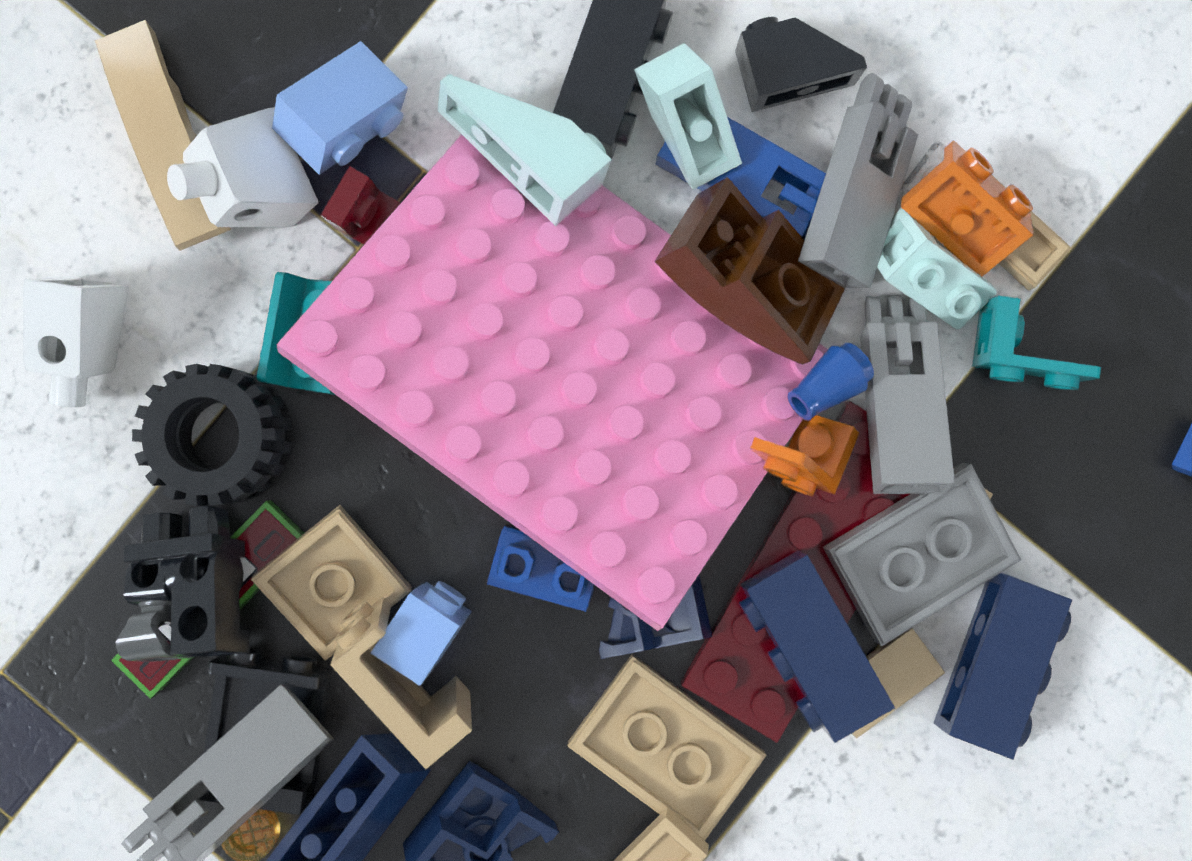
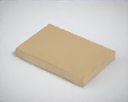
M631 654L567 744L569 748L658 814H661L667 807L671 809L704 841L766 757L764 750L634 654Z

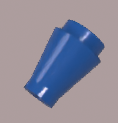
M844 343L840 347L831 346L798 386L788 393V401L801 418L810 420L818 413L865 392L868 388V382L874 377L873 366L865 353L852 343Z

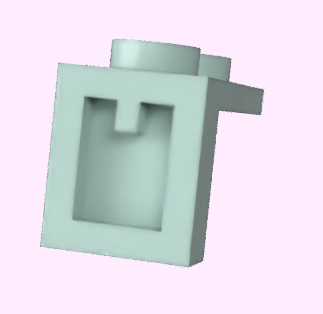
M900 208L893 216L877 266L887 282L955 329L962 328L988 303L989 299L996 295L997 290L989 281L938 245L931 234L903 208Z

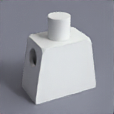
M275 107L214 124L201 130L183 152L184 163L171 165L167 173L168 186L172 195L177 200L200 198L210 222L217 227H292L319 203L297 152L272 129Z
M81 278L24 279L23 365L28 371L51 375L50 404L64 407H84L88 377L113 372L116 365L128 286Z

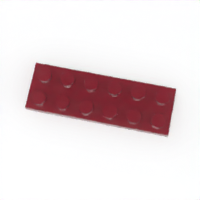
M851 401L845 402L835 421L854 426L859 432V436L835 495L817 488L813 496L793 490L711 629L712 637L705 639L681 680V685L776 743H778L798 709L796 701L802 699L804 695L794 678L784 682L767 653L775 648L773 641L765 628L755 632L739 605L740 601L747 598L740 584L794 552H802L808 555L848 624L856 607L823 547L910 495L873 493L867 411Z

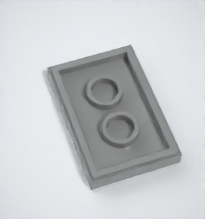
M961 463L953 468L955 484L945 493L910 494L823 547L872 639L880 646L890 642L1021 561L972 464Z

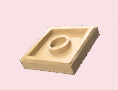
M341 505L336 507L263 566L251 579L325 661L335 653L338 644L335 638L344 629L340 624L341 621L356 606L364 601H367L372 606L379 599L385 597L392 607L411 592L409 582Z

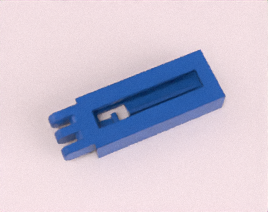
M727 117L742 164L697 187V189L704 191L728 177L762 218L779 209L805 241L826 173ZM664 142L657 154L655 165L687 182L666 142ZM771 179L784 186L778 199L781 201L786 199L798 206L794 214L789 213L761 196Z

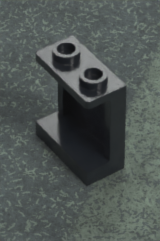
M250 648V653L219 656L209 661L207 673L215 675L204 753L281 684L289 687L324 727L332 669L317 667V659L309 656L286 655L283 657V662L262 659L263 652ZM320 753L260 809L300 815L314 798ZM210 790L198 799L200 801L220 803Z

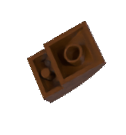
M728 177L696 195L654 261L675 284L720 321L766 349L802 365L811 362L845 290L842 286L798 261L804 239L779 209L762 218Z

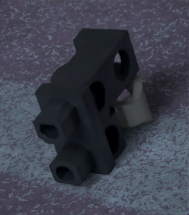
M209 505L191 508L189 510L188 537H182V515L160 512L143 515L141 543L124 545V562L130 563L125 575L124 597L129 604L141 607V613L133 614L128 619L126 626L116 641L118 654L124 660L156 662L250 653L249 630L240 629L239 591L243 584L244 575L240 558H245V541L230 538L227 509ZM171 624V644L158 629L159 627Z

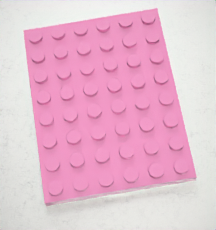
M462 134L277 343V349L281 355L657 631L664 627L766 475L767 471L763 469L765 461L750 449L754 437L785 447L803 420L791 407L787 395L798 386L828 350L819 343L811 362L802 365L766 349L720 321L675 284L654 262L671 235L604 186H601L555 226Z

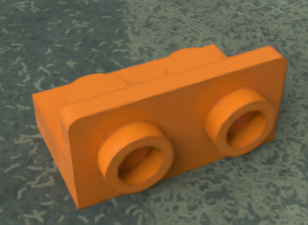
M953 140L944 148V160L902 197L901 208L961 262L980 276H984L1033 236L1030 213L1033 210V206L1019 188L1012 184L1005 188L992 176L994 170L991 164L978 150L970 147L965 151Z

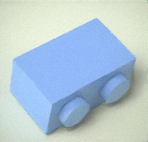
M360 41L277 94L272 129L320 175L336 163L340 166L348 164L359 154L363 145L376 135L383 138L393 132L403 119L401 109L408 87Z
M438 581L435 587L428 582L421 584L408 595L388 625L386 634L377 642L371 654L421 686L437 666L472 611L463 606L466 598L456 589L441 581Z

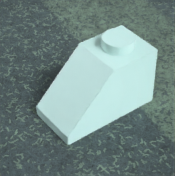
M683 43L634 69L651 116L686 181L693 190L742 164L712 68L692 49Z

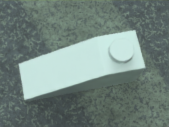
M450 74L440 81L438 112L555 226L602 186L612 159L606 154L602 143L594 135L584 133L572 120Z

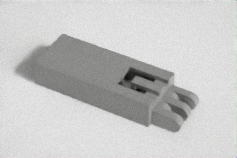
M874 73L868 74L862 80L854 105L847 107L798 260L843 288H871L919 135L909 127H906L912 108L911 100L902 94L898 95V91L889 84H884L883 79Z
M867 296L865 300L866 327L860 336L861 350L868 357L874 369V377L868 382V388L865 391L873 493H945L955 484L938 322H926L925 307L910 297L908 300V316L903 315L901 296H888L886 303L887 316H882L879 296ZM887 348H897L895 366H909L910 374L889 375Z
M281 684L142 809L148 818L123 840L122 846L128 853H132L150 838L154 844L136 861H159L163 856L168 861H203L327 747L334 738L292 690ZM210 790L225 809L199 833L194 835L189 827L198 818L204 817L209 812L198 799Z

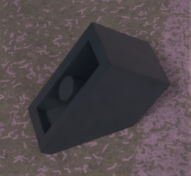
M765 17L752 22L746 27L745 31H741L735 49L751 112L854 86L867 68L864 56L796 17L779 22L777 17Z

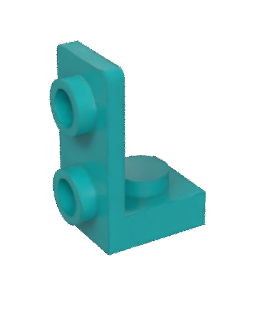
M996 296L989 299L988 303L979 311L972 367L989 369L990 379L1024 382L1025 375L1045 377V387L1065 390H1078L1080 382L1100 379L1101 367L1014 355V348L1018 347L1021 343L1025 327L1024 317L1019 315L1020 298Z

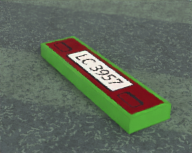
M271 500L265 501L230 537L245 541V558H240L244 573L243 584L239 591L240 610L260 590L251 580L253 575L304 534ZM171 624L159 627L158 629L171 644ZM117 654L111 661L151 699L157 696L193 658L140 662L124 660Z

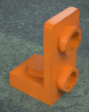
M816 415L810 420L803 419L792 436L788 448L754 437L750 449L765 461L763 466L765 471L783 478L782 485L808 496H813L816 488L835 495L859 432L854 426Z

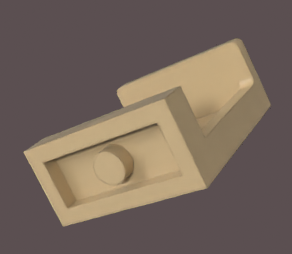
M385 597L379 599L372 606L367 601H364L341 621L340 624L344 629L335 638L338 644L331 666L422 766L427 769L472 731L470 691L455 676L433 696H430L422 686H419L372 655L371 651L386 634L391 604Z

